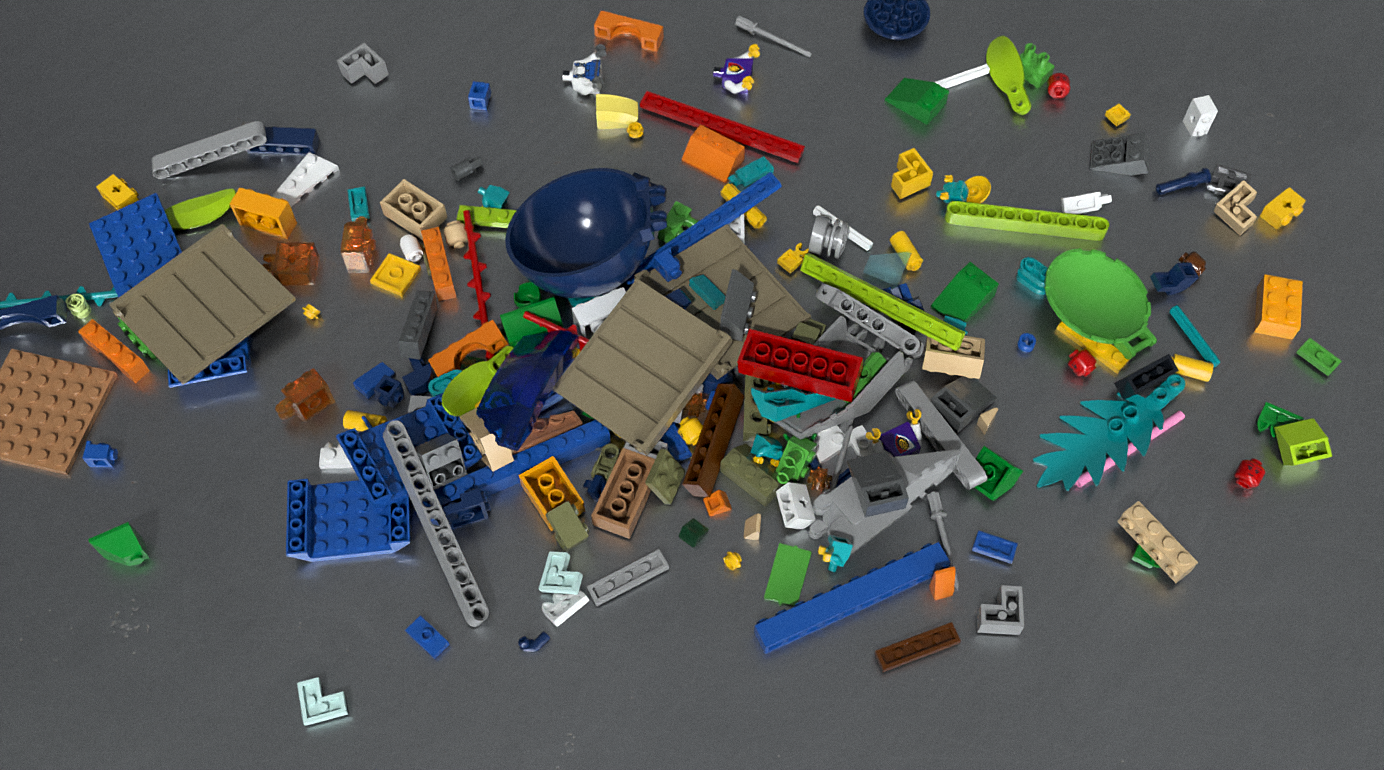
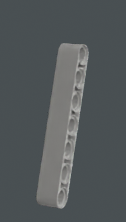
M260 121L251 122L156 155L151 160L153 176L158 179L167 178L262 145L267 140L265 125Z
M911 380L895 388L898 400L907 412H912L913 418L915 417V409L920 410L921 418L917 422H920L922 432L938 452L956 449L961 451L956 469L953 472L964 487L970 490L987 481L984 469L918 384Z

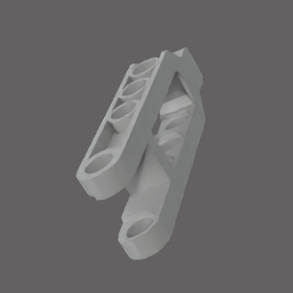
M821 284L815 296L820 301L911 358H920L924 354L925 346L917 337L843 291L826 284ZM913 344H916L915 348L913 350H910V347Z

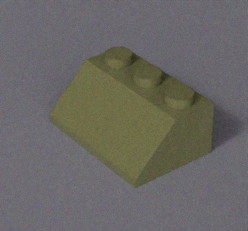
M747 444L733 448L721 460L720 472L766 507L777 496L776 491L785 485L777 480V467L771 465L763 456L764 461L762 464L754 462L755 454L750 453L752 448Z

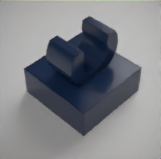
M595 475L593 481L586 480L583 487L588 489L587 493H589L594 502H598L607 482L602 476Z

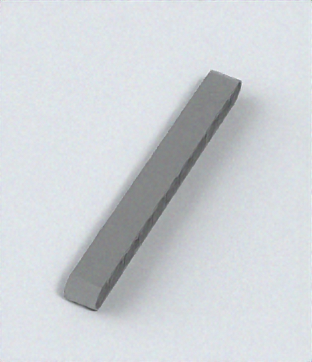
M393 420L388 423L383 432L385 444L466 622L472 627H478L489 615L487 605L405 426L400 421ZM390 430L396 431L398 435H393ZM398 448H403L406 453L400 452ZM406 465L412 466L414 471L408 470ZM414 483L420 484L422 489L416 488ZM422 501L428 502L431 507L424 506ZM431 519L436 520L439 525L432 524ZM439 538L446 539L447 544L441 543ZM447 556L454 557L456 562H450ZM456 574H460L464 581H459L456 578ZM465 593L471 594L472 600H468L465 597ZM473 612H478L481 615V619L475 618Z

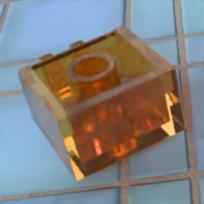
M359 216L355 220L356 222H347L343 230L340 253L348 273H370L371 265H374L373 250H376V241L372 238V229H369L366 218Z
M277 243L276 253L264 254L263 260L268 262V264L264 263L262 266L272 273L282 285H314L319 254L314 243Z
M313 368L303 373L294 382L288 383L281 390L285 399L276 405L275 410L281 420H286L296 414L301 421L307 422L333 404L335 400L327 383Z

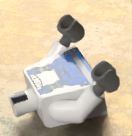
M598 44L595 48L596 52L585 59L573 62V71L563 70V81H572L573 90L583 95L590 93L600 94L601 84L604 83L601 78L602 65L600 56H606V47L603 44Z

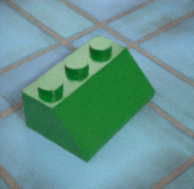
M554 297L500 315L508 345L517 351L532 345H539L543 341L551 339L548 337L547 328L540 327V325L523 318L525 311L541 318H546L545 320L563 327ZM557 334V335L554 336L552 339H556V338L560 337L561 335H560V334Z

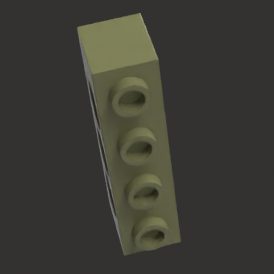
M745 375L743 441L754 442L756 434L771 435V423H767V418L761 416L757 405L754 403L751 388L756 387L762 390L768 384H772V382ZM758 418V419H760L761 421L756 422V421H754V419Z

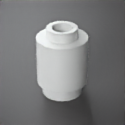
M411 234L403 236L400 240V247L406 260L410 262L420 260L423 256V251L417 238Z

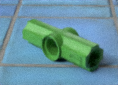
M872 352L863 363V370L853 400L885 366L886 359L882 354Z

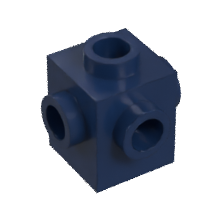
M384 375L374 388L377 401L383 406L388 405L395 408L404 398L405 393L402 383L387 375Z

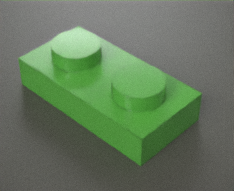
M1311 338L1296 352L1327 376L1342 362Z

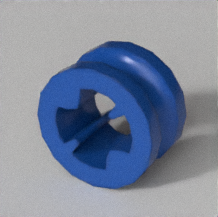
M1024 333L1019 337L1017 346L1022 352H1030L1034 349L1036 338L1032 334Z

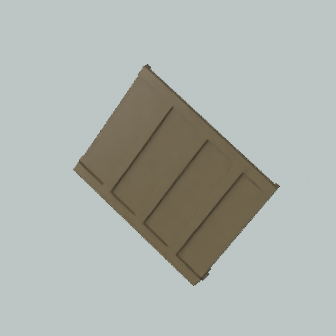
M221 224L109 305L113 310V314L117 318L119 317L177 380L184 385L296 301V299L234 238L232 231Z
M728 224L674 256L681 265L680 270L682 274L679 278L667 282L656 269L650 272L645 269L634 275L635 279H639L663 296L680 288L691 300V304L685 310L717 331L720 330L724 304L713 310L689 286V279L704 274L726 296L732 269L737 270L753 282V291L757 292L755 303L751 302L750 306L753 307L752 317L747 319L749 329L782 337L796 328L799 322L805 323L811 319V315L801 307L737 237ZM746 334L743 336V341L732 340L733 343L712 369L711 374L717 380L738 366L737 361L747 337Z
M636 278L632 286L551 389L630 443L638 452L648 456L733 342L725 331L715 330Z

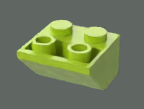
M1314 418L1274 427L1283 465L1295 466L1332 457L1328 437Z

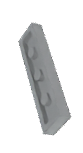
M657 550L587 586V590L597 607L668 570L669 565L661 551Z

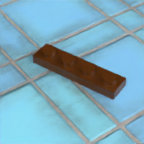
M950 622L878 649L874 654L882 672H886L960 644L961 640L953 623Z

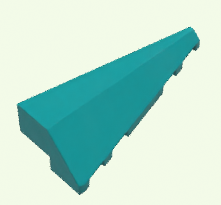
M756 387L751 388V394L761 416L774 422L836 400V398L794 387H785L779 390L768 387L767 391L759 390Z

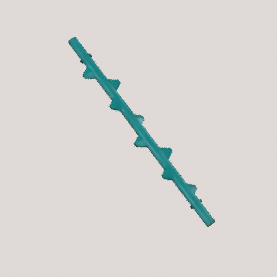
M79 286L75 293L81 294L85 300H94L98 306H102L106 298L118 297L114 287L111 291L87 293L83 286ZM45 291L38 298L17 299L14 293H9L5 301H0V310L52 295L49 291ZM60 295L59 297L66 302L70 295Z

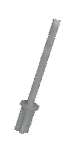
M741 16L736 19L735 25L751 32V35L757 32L809 58L812 54L758 28V22L754 23Z
M848 426L846 429L830 488L825 489L823 494L827 495L836 488L853 426Z
M934 491L931 494H927L932 513L931 519L937 520L944 551L951 562V567L953 566V558L942 519L947 514L943 511L939 492ZM955 570L954 587L956 590H959V581Z

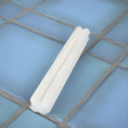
M987 64L935 81V83L944 88H949L988 74L990 68Z
M820 205L813 209L815 216L829 217L831 227H833L834 222L838 219V228L841 229L842 220ZM848 225V238L866 251H869L873 246V242Z

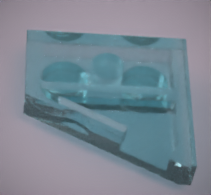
M912 253L870 255L863 272L890 284L897 285Z

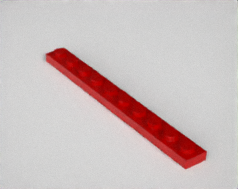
M646 91L640 101V108L697 128L702 125L728 139L796 163L799 162L805 150V146L649 91Z

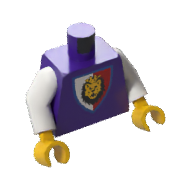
M752 44L749 47V51L743 55L726 59L724 68L714 67L713 77L722 78V87L733 94L738 92L748 94L752 88L751 84L754 83L752 79V56L755 58L759 57L760 52L758 50L760 48L757 44Z
M915 409L914 418L911 411L907 412L906 416L912 423H903L881 434L878 428H872L874 436L871 432H867L866 438L872 440L871 444L875 454L886 451L890 457L919 454L922 447L920 422H917L921 418L920 410Z

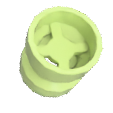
M72 294L66 299L67 308L75 318L83 319L90 314L91 307L81 294Z

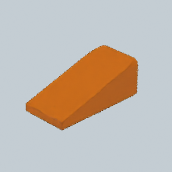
M951 566L934 572L929 586L934 600L953 595L955 567Z

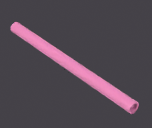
M1179 410L1165 419L1162 430L1154 426L1151 440L1185 418L1184 413ZM1131 442L1128 444L1127 456L1137 450ZM1110 456L1106 458L1104 472L1115 465ZM1086 471L1080 475L1075 483L1078 487H1082L1092 480L1089 472Z

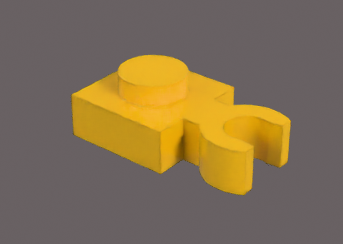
M798 243L795 251L789 248L777 259V264L791 274L803 263V258L805 254L809 253V249L800 251L802 243Z

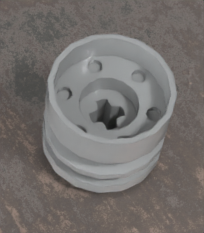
M817 215L811 234L809 253L821 255L823 249L827 248V257H831L833 250H835L834 258L840 259L847 243L848 222L843 221L840 229L838 228L839 220L836 219L833 227H831L829 217Z

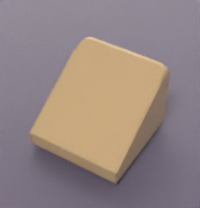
M997 407L980 414L977 425L983 434H986L998 412Z
M759 513L745 521L744 539H759L761 515Z

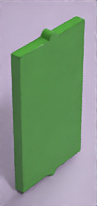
M779 543L764 599L778 602L779 605L785 604L794 607L799 601L812 552L800 549L796 545L793 547Z

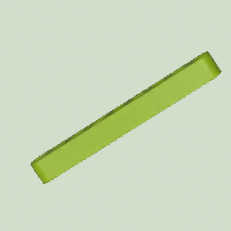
M961 201L950 202L945 213L946 222L952 225L1093 241L1103 240L1109 228L1108 220L1102 217Z

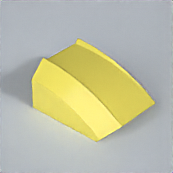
M596 94L597 128H628L630 123L636 122L638 119V102L613 94Z

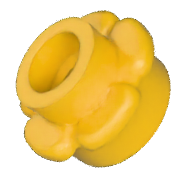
M639 122L629 124L627 133L630 137L638 138L643 135L644 128Z
M310 304L302 308L305 310L303 314L311 320L314 317L316 319L319 318L317 316L320 311Z
M728 551L727 555L723 558L726 566L732 571L740 568V562H742L740 555L736 552Z

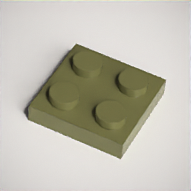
M660 449L645 484L664 504L671 505L686 471L666 449Z

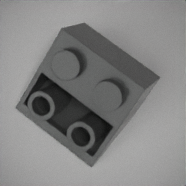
M446 433L414 447L433 490L467 475L458 439Z

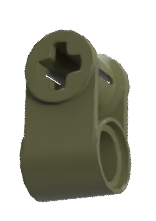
M606 444L602 448L599 458L592 469L591 478L594 479L595 475H599L605 481H608L620 455L619 448L616 445ZM608 454H615L612 458L606 457Z

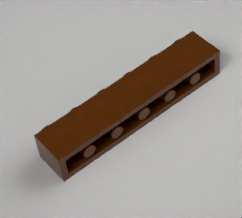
M735 384L717 385L682 483L692 496H711L721 466V460L724 458L745 397Z

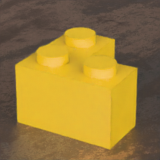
M915 148L899 154L897 163L899 171L893 174L891 187L898 197L902 199L930 186L933 172Z

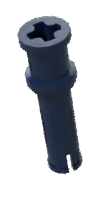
M1202 168L1201 171L1195 173L1189 172L1184 177L1157 184L1156 192L1158 195H1162L1185 187L1194 188L1201 183H1210L1211 173L1208 168Z

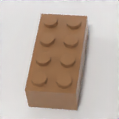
M625 448L622 449L591 515L593 526L628 539L631 538L652 491L645 484V481L655 462L654 458Z

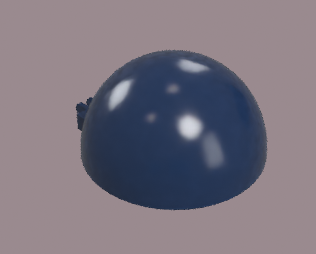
M610 168L585 169L561 176L535 191L517 209L506 231L505 244L507 253L513 264L525 278L548 293L576 299L592 298L608 293L622 285L636 272L645 258L650 241L655 239L654 232L667 227V221L665 220L667 213L664 210L653 212V206L665 202V187L663 185L651 186L648 177L638 180L631 174Z

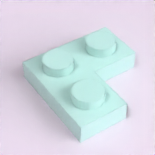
M549 551L539 585L541 592L578 595L583 575L580 572L566 571L570 560V555L567 552Z
M319 677L297 683L305 726L348 714L344 692L323 697Z

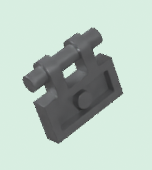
M1216 163L1211 181L1216 182L1217 185L1210 183L1208 190L1213 191L1217 195H1227L1232 189L1223 187L1224 185L1234 189L1243 180L1249 184L1252 174Z

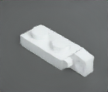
M1100 191L1062 197V213L1080 214L1099 210V208H1102V204L1112 202L1111 195H1101Z

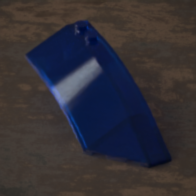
M559 330L523 336L505 358L492 378L476 410V415L483 419L484 426L488 432L495 436V442L498 446L518 451L533 431V426L552 389L576 356L579 335L572 334L570 331Z

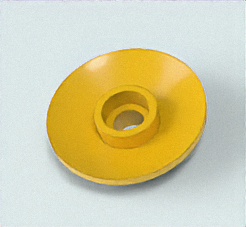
M974 176L965 181L969 189L967 202L981 204L990 194L991 184L986 177Z

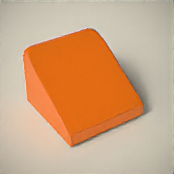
M717 490L710 497L703 498L709 516L732 509L726 492L722 490Z

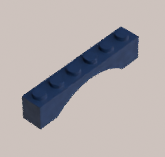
M58 295L2 309L0 310V330L20 323H38L49 328L67 323V303Z

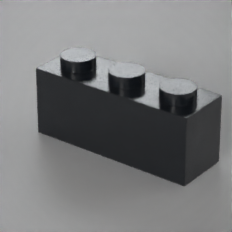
M1170 354L1118 380L1114 384L1124 400L1179 370Z

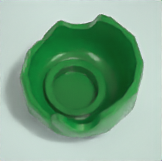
M532 282L520 284L518 292H514V303L518 308L540 302L542 299L540 288Z

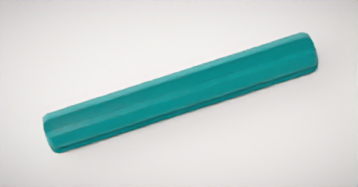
M1180 306L1172 307L1169 311L1206 362L1213 363L1214 367L1220 364L1219 358Z

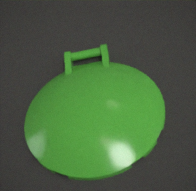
M1082 248L1063 252L1052 261L1045 275L1046 296L1056 315L1070 329L1087 339L1105 344H1114L1126 359H1132L1139 351L1157 343L1156 337L1146 327L1151 315V302H1148L1146 296L1148 292L1140 278L1125 263L1117 258L1114 260L1106 256L1105 252L1094 249L1084 251ZM1139 336L1142 341L1132 347L1128 342Z

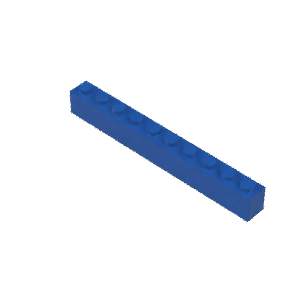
M591 421L512 455L513 462L495 471H492L488 466L437 488L434 492L441 507H445L452 502H461L460 494L468 489L479 488L480 492L485 491L486 497H489L519 484L520 474L552 456L555 457L559 465H562L588 454L598 447L611 444L610 433L607 427L598 421ZM422 501L424 506L431 507L428 502Z
M939 542L933 545L928 543L915 553L914 551L908 552L900 560L896 561V559H893L880 569L877 567L867 572V575L862 577L855 576L845 585L838 584L825 594L821 592L814 595L812 600L807 602L800 601L792 609L787 611L783 609L770 619L763 618L759 620L754 626V633L764 653L767 654L933 577L935 571L948 568L951 562Z

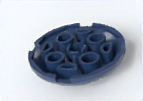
M867 0L863 11L868 27L879 36L891 40H905L917 36L926 28L930 19V8L926 0Z

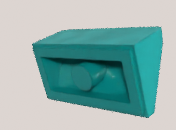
M704 274L689 279V286L713 310L724 304L726 296Z

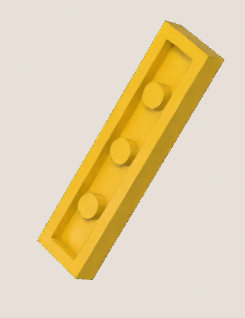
M1063 322L1057 327L1060 332L1083 349H1087L1092 356L1117 374L1130 361L1112 344L1087 339L1070 329Z

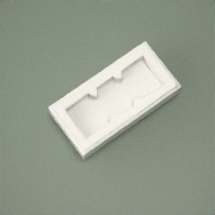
M863 425L854 428L850 437L851 447L858 458L875 454L871 444L872 440L866 438L867 432Z

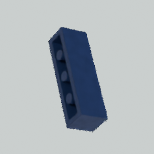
M265 127L266 142L246 150L249 154L306 156L310 152L317 155L320 139L316 129Z

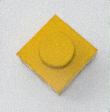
M1120 104L1115 105L1105 113V116L1116 127L1128 120L1131 115Z

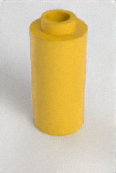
M905 231L895 233L889 241L907 270H918L923 259Z
M1175 353L1173 357L1171 356L1179 370L1176 374L1206 382L1210 380L1214 367L1213 363Z
M347 410L343 417L345 429L355 428L356 431L361 432L368 429L362 420V416L367 418L372 427L388 422L386 416L354 410Z

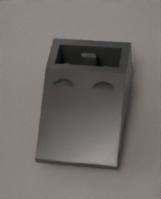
M1142 132L1093 140L1090 169L1130 176L1149 173L1150 144L1146 133Z
M962 376L944 386L931 398V402L953 431L959 433L993 403L997 397L975 378Z
M887 451L847 460L865 518L906 508L909 497L903 479Z

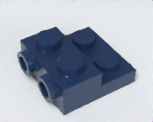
M479 488L468 489L460 494L461 502H452L442 507L452 530L489 518L487 511L490 510L485 491L480 492Z

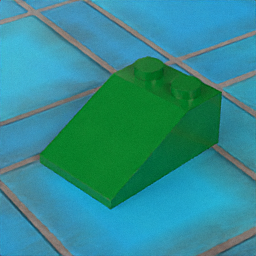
M903 78L885 98V101L928 125L946 105L949 90L935 82Z
M969 262L956 274L931 304V307L943 317L946 315L967 322L995 296L999 283L972 262Z

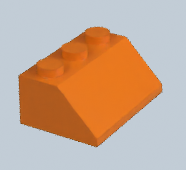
M700 125L691 135L682 161L727 183L728 177L733 175L744 161L745 147Z

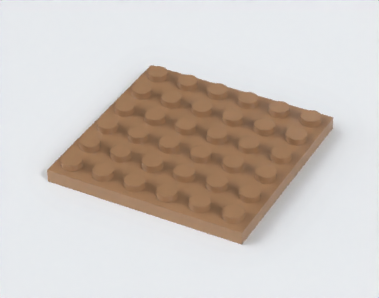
M11 349L0 369V460L68 475L118 377L116 372Z

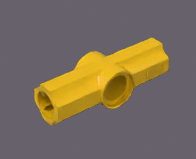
M729 183L720 191V195L726 201L740 193L733 184ZM756 206L744 213V218L755 229L761 228L767 221V217Z

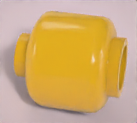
M686 417L680 421V427L677 432L687 445L696 446L703 424L697 417L691 419Z

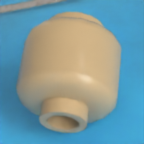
M461 221L449 222L447 227L444 228L446 243L449 246H454L455 249L465 247V243L468 242L466 230L464 229L465 224L461 223Z

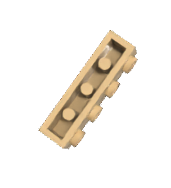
M1139 501L1124 511L1118 520V523L1175 583L1189 574L1198 562Z

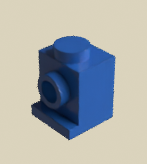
M473 81L468 95L470 108L487 110L491 95L489 83Z
M670 248L654 257V268L667 282L681 276L680 262L676 257L672 256Z
M87 441L82 459L89 467H113L114 461L118 457V451L106 443L93 444L91 441Z

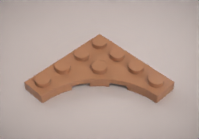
M574 410L567 413L550 415V418H536V415L522 412L507 427L503 426L508 434L506 440L514 450L512 455H515L583 425V422Z

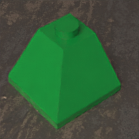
M983 446L975 459L984 469L987 481L974 488L994 501L1014 486L1023 470L1003 456Z
M129 522L88 539L89 543L105 559L127 566L138 565L149 558L143 538Z

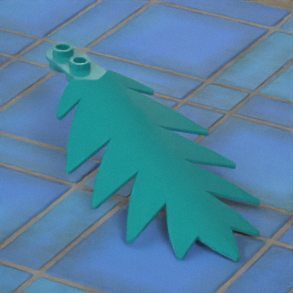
M1170 375L1146 398L1136 394L1125 399L1129 402L1113 400L1080 402L1081 405L1103 419L1073 415L1059 416L1061 420L1083 434H1040V438L1066 450L1046 453L1033 458L1034 462L1047 466V469L1037 483V487L1040 488L1063 480L1065 490L1068 491L1077 482L1085 466L1095 486H1098L1104 472L1106 453L1122 472L1125 471L1128 439L1142 456H1146L1151 442L1153 421L1159 430L1163 429L1164 417L1161 409L1185 388V380L1180 375ZM1174 383L1179 384L1178 386H1172ZM1159 396L1165 397L1163 399H1158Z

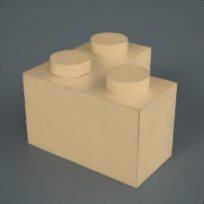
M1243 180L1216 204L1214 212L1241 236L1254 224L1257 218L1246 207L1254 200L1257 192Z

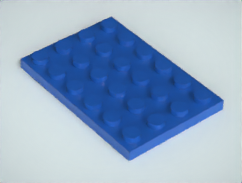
M157 193L89 223L118 298L183 252Z

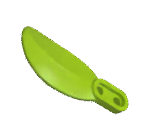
M999 36L990 43L987 49L986 61L990 68L989 72L995 84L1008 95L1013 110L1018 115H1025L1031 109V102L1023 86L1024 69L1022 60L1012 41L1006 36Z
M232 188L189 199L167 208L165 211L173 230L192 229L215 221L231 207L230 202L235 196L236 191Z
M506 346L490 360L475 363L454 377L442 395V406L446 412L452 416H461L475 409V404L499 384L501 375L518 361L519 355L517 350L511 346Z

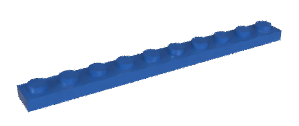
M769 172L642 261L636 272L626 281L627 285L631 287L635 280L634 275L646 269L650 272L655 269L654 257L670 248L674 257L724 225L729 224L780 189L782 185L779 180Z

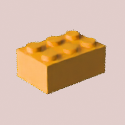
M239 187L230 202L239 225L288 239L297 224L289 202L283 198L278 199L265 193L261 194L252 189Z
M1264 274L1257 286L1255 333L1293 340L1301 328L1303 281Z
M554 456L519 475L521 486L550 531H553V528L545 515L563 503L569 501L570 505L574 504L579 515L586 512L584 501Z

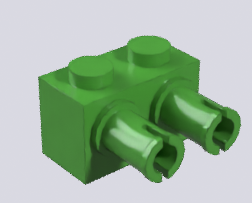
M1028 43L1025 45L1024 52L1020 54L1024 69V79L1040 88L1053 74L1055 66L1048 62L1050 59L1049 54L1047 57L1046 52H1041L1039 55L1036 54V45L1033 46V43Z
M676 201L666 216L667 227L659 230L657 239L668 243L684 232V227L690 228L699 220L691 217V208Z
M795 436L789 439L776 469V472H778V482L786 484L789 480L797 483L801 478L807 476L810 470L808 464L816 456L815 448L817 444L807 438L800 440Z

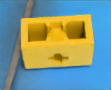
M114 174L96 186L101 196L116 210L139 201L137 191L133 187L129 188L123 178L118 179Z
M1288 187L1264 207L1260 217L1277 230L1282 225L1286 226L1293 216L1297 217L1301 214L1306 200Z

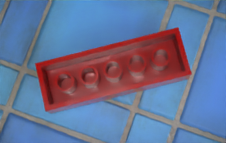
M749 329L737 361L738 372L741 374L851 403L863 370L862 357Z

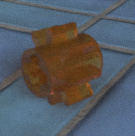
M701 393L694 394L683 409L688 410V416L694 415L699 417L701 412H706L707 399L702 400Z
M818 466L815 471L810 470L809 475L811 477H808L807 483H812L811 490L816 489L822 492L824 488H830L829 482L832 481V476L828 475V469L824 470Z

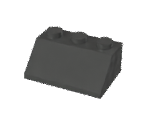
M732 269L721 314L720 330L725 331L732 340L743 341L744 334L747 335L749 330L747 319L752 317L753 307H750L751 302L755 303L757 292L753 291L754 283L735 269Z

